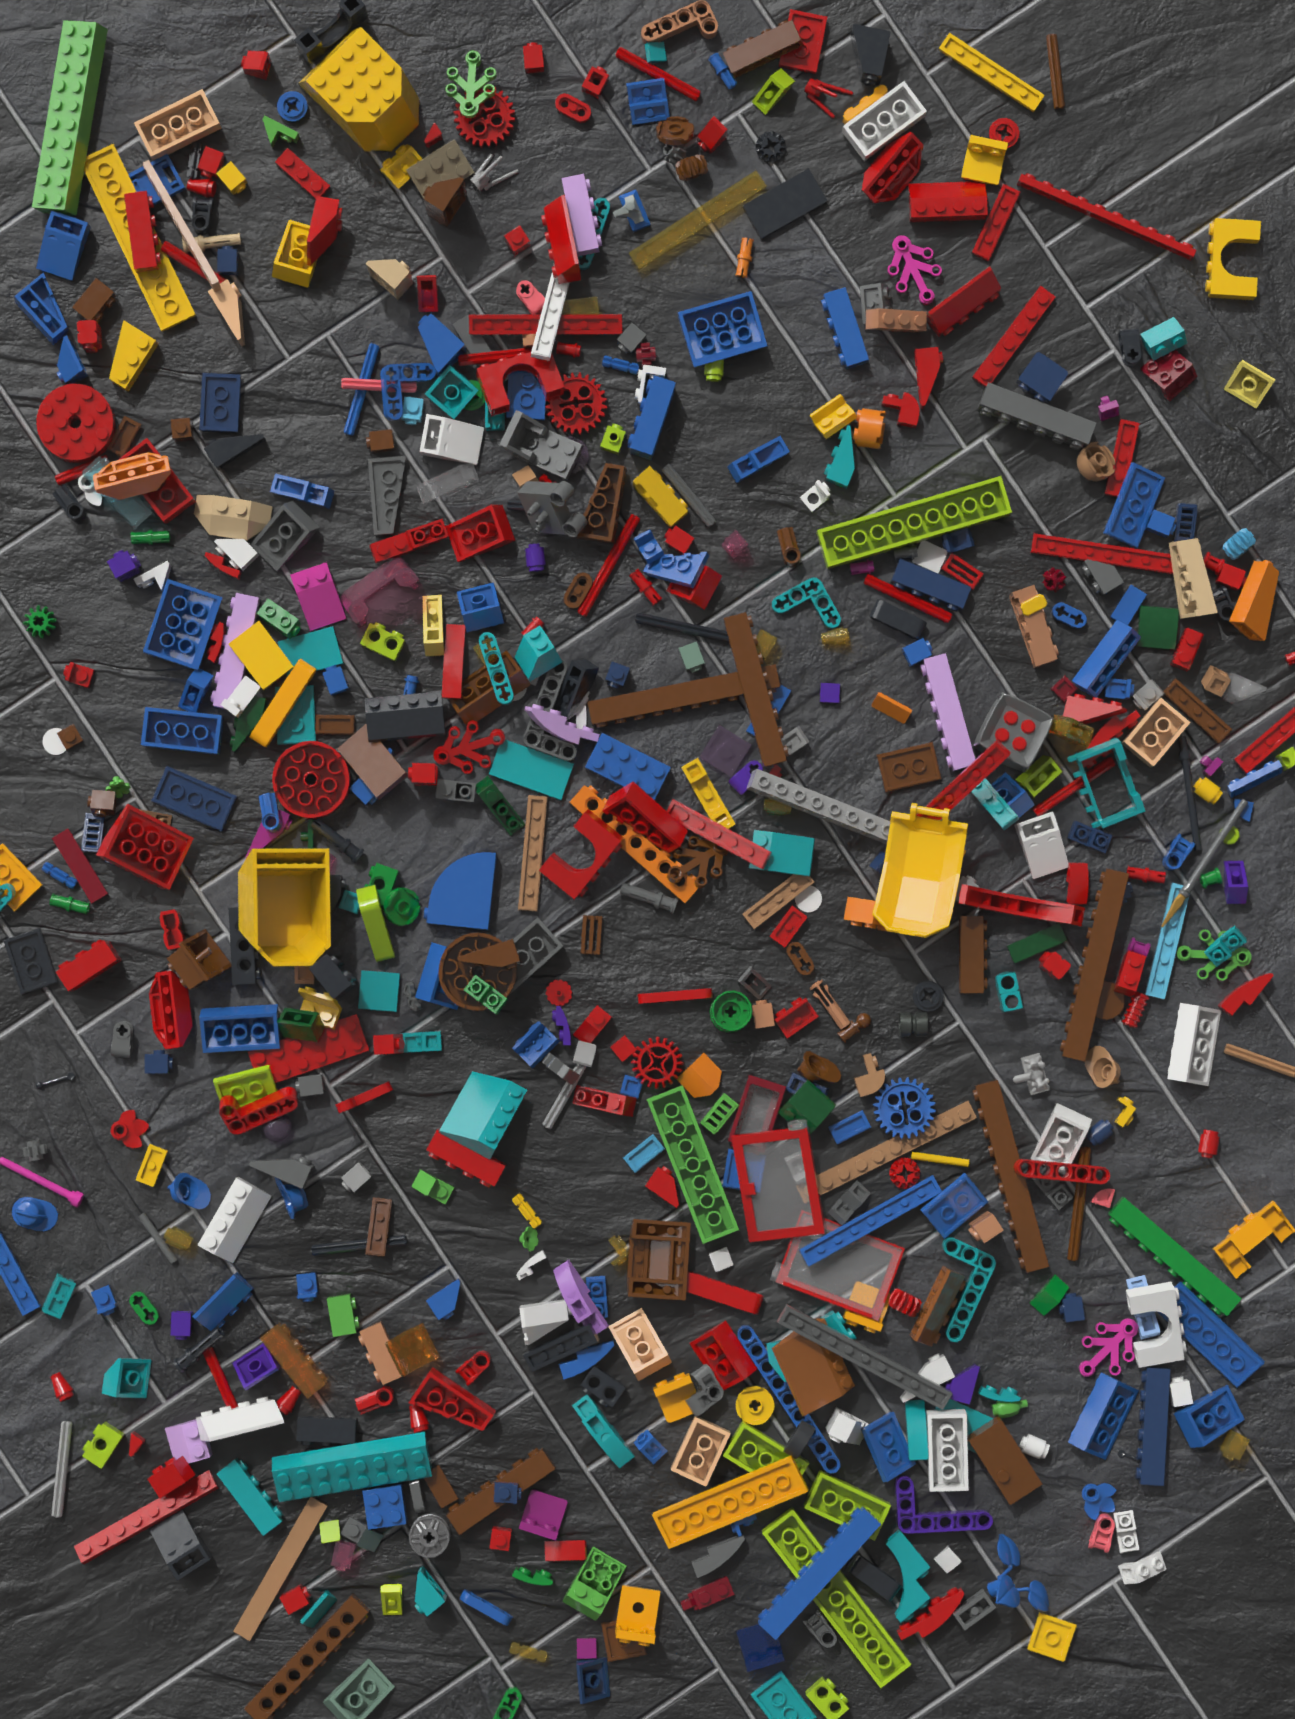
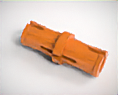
M742 238L740 254L737 255L736 277H740L741 272L742 278L748 277L749 262L752 261L753 239L749 238L747 244V238Z

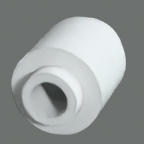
M1028 1434L1027 1437L1023 1436L1019 1447L1022 1448V1452L1037 1459H1045L1050 1445L1045 1440Z

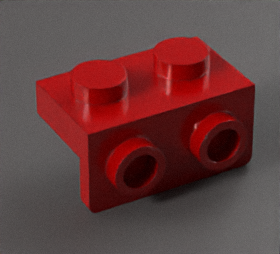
M799 997L791 1003L792 1007L786 1011L783 1008L775 1014L777 1018L774 1021L786 1038H789L819 1017L807 998L802 999Z

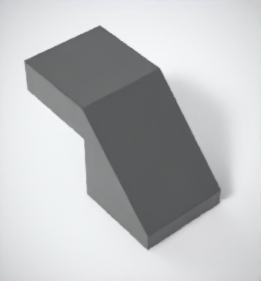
M856 1180L836 1201L828 1213L839 1224L843 1225L871 1193Z

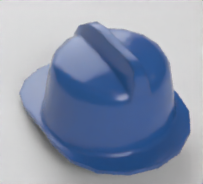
M179 1173L167 1188L170 1190L171 1197L175 1202L186 1204L195 1209H203L210 1202L211 1194L207 1185L187 1173Z
M275 1177L290 1218L294 1219V1213L308 1206L305 1191L303 1188L301 1189L292 1184L283 1185L281 1180Z
M23 1197L18 1199L12 1207L14 1221L24 1228L46 1231L51 1229L57 1222V1210L47 1201Z

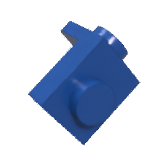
M1111 678L1105 685L1104 698L1128 700L1130 696H1133L1134 684H1131V679Z

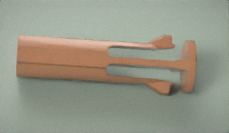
M823 980L817 981L809 989L812 990L816 987L829 1006L827 1007L816 992L812 995L821 1001L840 1030L851 1022L829 993L828 985L823 986L833 1000L832 1004L819 986Z

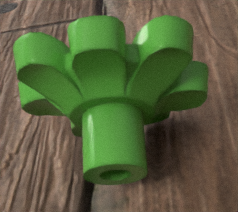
M116 776L113 777V782H110L105 791H115L117 798H122V793L128 794L131 787L129 783H124L123 779Z

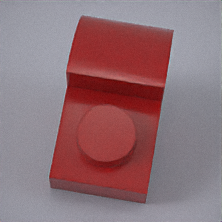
M904 392L902 399H899V396L894 394L883 396L881 406L900 410L897 425L916 428L919 417V405L911 394Z

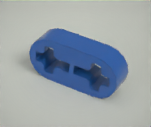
M1062 602L1055 604L1051 611L1053 618L1075 629L1082 628L1087 621L1086 615L1082 611ZM1060 607H1063V611L1067 613L1068 616L1064 614L1058 616L1056 608L1059 609ZM1080 615V619L1083 622L1076 625L1074 624L1075 620L1070 618V616L1077 617Z

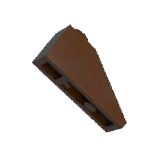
M513 939L457 957L458 961L496 967L506 966L507 970L517 967V962H520Z

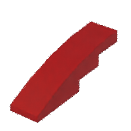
M446 624L442 698L461 699L465 625Z

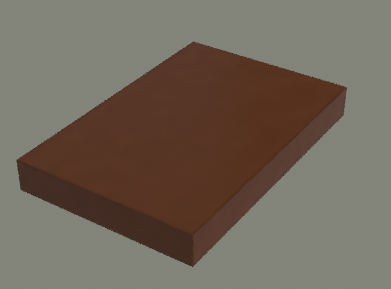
M933 742L876 755L885 792L941 780Z

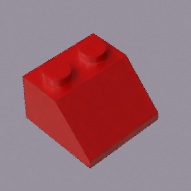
M705 565L694 588L671 582L666 591L705 610L722 575Z

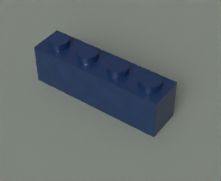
M902 559L899 560L891 579L894 587L901 590L909 589L912 591L911 594L922 597V595L929 597V601L935 604L944 603L948 609L956 612L958 609H963L971 590L970 586Z

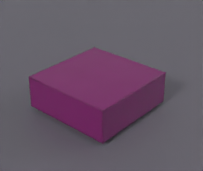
M577 1638V1659L596 1658V1638Z

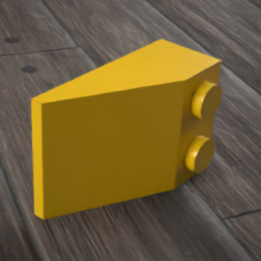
M292 220L288 221L273 264V278L309 287L317 262L316 260L311 266L307 265L309 225Z

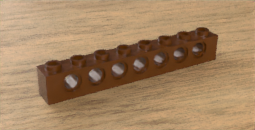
M353 1593L245 1706L244 1710L254 1719H272L275 1716L273 1712L278 1707L282 1709L288 1702L286 1698L291 1693L295 1695L302 1688L300 1685L304 1679L308 1681L315 1674L313 1670L318 1665L322 1667L329 1659L327 1655L331 1651L335 1653L342 1646L341 1641L343 1638L346 1637L348 1639L356 1631L354 1627L358 1623L362 1625L369 1617L367 1613L370 1609ZM344 1615H353L354 1621L351 1623L346 1622ZM338 1628L341 1634L338 1637H334L331 1635L330 1629ZM324 1642L327 1645V1649L324 1651L319 1650L317 1643ZM310 1656L313 1658L314 1663L307 1665L304 1663L303 1658ZM297 1670L300 1673V1677L293 1679L290 1676V1671ZM283 1684L286 1686L287 1691L280 1693L277 1691L276 1686ZM266 1698L271 1699L273 1706L266 1707L263 1704V1700Z

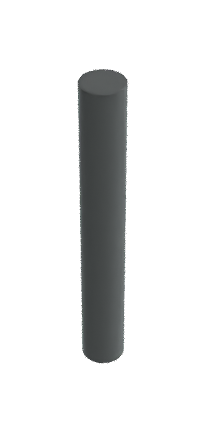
M142 1213L138 1218L172 1264L177 1258L146 1214Z

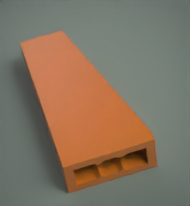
M1267 560L1254 561L1229 620L1249 640L1265 641L1279 576V571L1273 566L1274 564Z

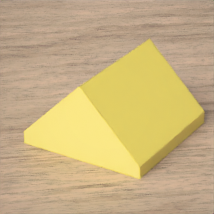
M1242 360L1237 365L1224 390L1257 408L1275 379Z

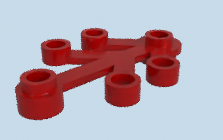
M471 720L467 724V730L459 746L451 748L454 740L460 736L459 727L452 726L449 729V735L444 745L435 749L433 754L434 760L441 765L451 763L460 767L463 773L469 774L473 770V764L470 761L464 762L455 757V755L462 754L479 762L481 767L488 768L491 765V758L488 755H481L473 750L490 744L496 746L503 744L505 733L501 729H494L491 731L490 736L469 742L473 733L477 732L479 727L476 721ZM474 724L476 728L470 729L469 725ZM456 730L458 734L452 735L451 731ZM499 736L501 740L495 741L494 737ZM444 753L446 758H441L439 755ZM487 759L489 763L483 764L482 760ZM469 765L471 769L466 770L464 766Z

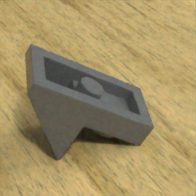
M351 1516L341 1532V1535L356 1542L357 1546L375 1552L384 1534L375 1529L368 1530L366 1524Z

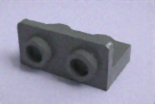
M883 283L860 286L863 324L866 325V310L878 308L892 309L889 302L891 291L888 285Z

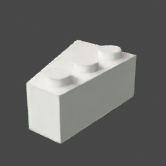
M835 1407L825 1428L830 1439L840 1443L843 1441L860 1445L864 1437L861 1429L869 1425V1423Z

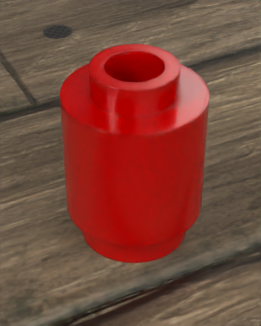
M1203 1130L1198 1148L1201 1157L1213 1158V1155H1217L1220 1137H1218L1219 1132Z

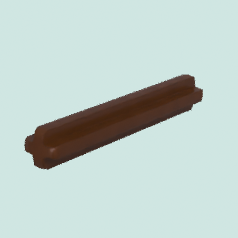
M1048 34L1046 41L1053 104L1055 109H1062L1065 104L1057 35Z

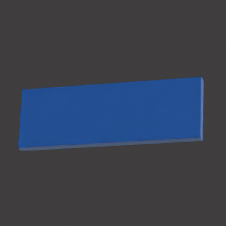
M1180 1281L1174 1288H1177L1179 1292V1299L1176 1301L1182 1313V1317H1179V1323H1182L1184 1328V1335L1182 1336L1238 1388L1265 1361ZM1158 1312L1167 1322L1169 1321L1165 1314Z

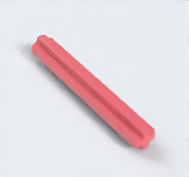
M343 378L341 380L342 389L382 391L381 380ZM390 381V382H387V385L392 384V383L395 384V381H393V382H391V381ZM401 382V392H416V382ZM391 387L387 390L389 392H396L395 389Z

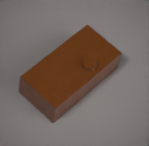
M999 1416L967 1435L971 1446L1010 1505L1042 1485V1482Z

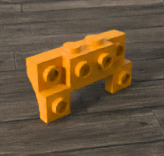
M1271 1201L1259 1212L1254 1214L1251 1212L1243 1218L1244 1222L1239 1226L1236 1224L1229 1229L1228 1232L1230 1234L1213 1248L1235 1279L1251 1268L1243 1256L1267 1236L1273 1233L1278 1241L1282 1243L1284 1239L1295 1232L1294 1227L1274 1201Z

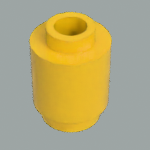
M1207 777L1204 779L1199 778L1193 786L1196 788L1194 793L1212 804H1215L1223 793L1220 787Z

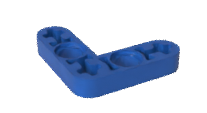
M390 364L382 368L380 377L383 411L386 419L394 421L401 418L403 414L401 382L431 380L436 374L432 364ZM426 367L430 374L426 377V374H418V371L425 370ZM405 368H410L412 370L413 374L411 378L405 377ZM389 369L390 372L394 373V375L391 376V382L395 381V384L392 383L387 385V382H390V376L386 375V372L389 371ZM390 387L396 391L394 398L389 397L387 394V390ZM395 400L397 401V403H394L393 405L392 403L388 404V402H392ZM392 408L397 410V414L394 416L389 412Z

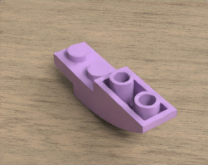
M535 704L532 707L525 706L526 713L537 725L561 740L573 744H579L580 738L598 742L600 734L593 733L594 729L585 726L582 729L576 728L577 724L567 722V717L561 716L560 711L550 709V712L543 711V706Z

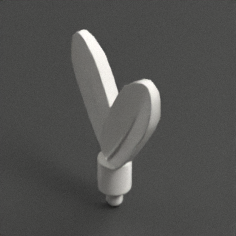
M589 691L570 717L572 718L576 715L578 729H582L583 726L586 727L587 724L586 703L589 699Z

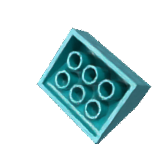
M472 1071L439 1133L490 1160L522 1102L527 1089L509 1080Z

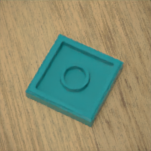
M361 970L358 1009L397 1012L400 973Z

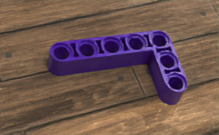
M900 1475L895 1480L897 1525L903 1533L986 1530L993 1524L992 1516L986 1510L915 1513L913 1481L907 1475ZM902 1480L909 1481L910 1484L907 1489L899 1487V1483ZM904 1499L910 1501V1506L906 1509L900 1507V1503ZM987 1515L988 1522L980 1524L978 1522L980 1516ZM962 1516L969 1517V1522L966 1525L959 1524V1519ZM923 1518L931 1520L928 1527L921 1526L920 1523ZM941 1518H950V1523L947 1526H941ZM904 1519H910L911 1525L908 1528H903L901 1522Z

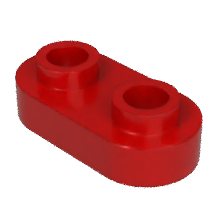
M566 93L560 94L556 98L555 107L559 113L579 123H585L590 119L591 109L588 104ZM567 102L568 106L564 108L561 104ZM584 111L585 115L579 116L578 112Z

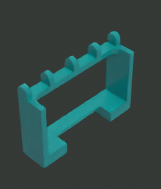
M1114 738L1067 758L1068 762L1076 760L1079 771L1074 772L1073 776L1074 778L1082 777L1085 788L1079 791L1080 795L1088 793L1092 804L1085 808L1086 812L1094 811L1097 821L1091 824L1092 828L1099 826L1105 828L1145 812L1142 799L1135 790L1125 762L1127 758L1119 739ZM1112 749L1133 807L1102 819L1081 761Z

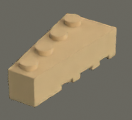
M1198 538L1169 543L1180 619L1218 613Z

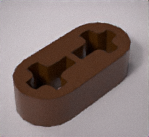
M799 942L790 943L786 948V952L797 971L802 975L811 974L814 964L804 947ZM792 945L800 947L798 951L801 956L800 958L796 954L790 953ZM800 959H803L805 963H810L811 966L808 967V972L806 970L801 971L800 967H802V964L799 961Z

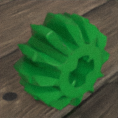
M38 605L36 612L30 608L29 611L32 615L25 614L29 621L23 622L24 625L29 626L26 631L28 633L32 632L33 637H36L39 633V637L44 638V632L50 636L49 628L52 630L56 629L55 626L51 625V623L57 622V619L51 618L54 612L48 613V607L46 606L41 610V606ZM38 618L44 619L42 626L36 625Z

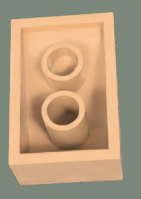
M227 279L220 283L221 290L214 292L211 289L208 293L242 347L245 345L242 304L239 299L242 295L234 282L230 284Z
M642 1308L608 1326L638 1381L672 1363Z

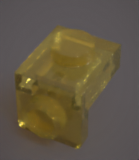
M613 1235L608 1241L619 1256L612 1260L611 1264L614 1266L617 1263L619 1266L627 1260L628 1252L624 1248L626 1246L624 1240L620 1236L617 1238Z

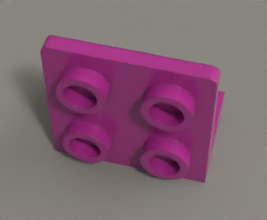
M531 1489L519 1529L556 1541L568 1501Z

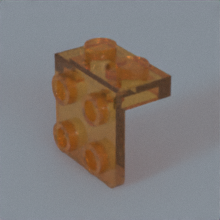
M423 1323L402 1332L385 1343L402 1377L440 1358Z

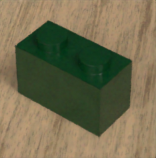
M284 1008L277 1021L283 1037L318 1042L325 1029L318 1012Z

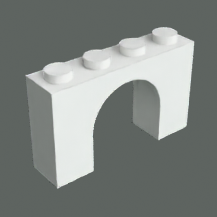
M1172 1282L1127 1289V1304L1131 1315L1157 1311L1165 1314L1169 1320L1167 1329L1159 1337L1133 1342L1135 1360L1138 1367L1184 1360V1352H1187L1185 1341H1182L1181 1335H1184L1183 1324L1179 1323V1317H1182V1313L1176 1301L1179 1299L1178 1289L1174 1288Z

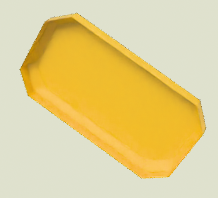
M1039 594L1021 603L1020 608L1024 615L1029 616L1045 608L1047 601L1044 595Z

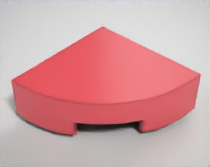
M1108 1188L1098 1191L1091 1199V1202L1110 1208L1115 1189Z

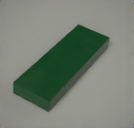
M1060 923L1006 947L1013 963H1017L1063 943L1067 939Z

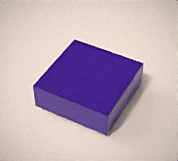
M820 683V702L839 703L840 684Z

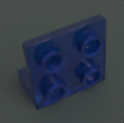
M759 1624L736 1631L747 1672L785 1661L779 1638L775 1640Z

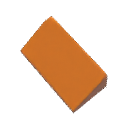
M878 692L871 705L873 708L903 724L912 712V709Z

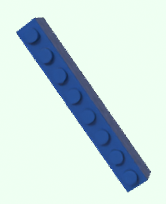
M864 1506L860 1509L857 1507L852 1512L850 1521L848 1523L843 1522L837 1529L839 1533L834 1538L831 1536L824 1543L826 1547L821 1552L817 1551L811 1557L812 1562L808 1567L804 1565L797 1573L799 1575L795 1581L790 1580L784 1587L786 1591L782 1595L778 1594L771 1602L773 1605L768 1610L765 1608L759 1614L758 1624L775 1640L881 1525L880 1521Z

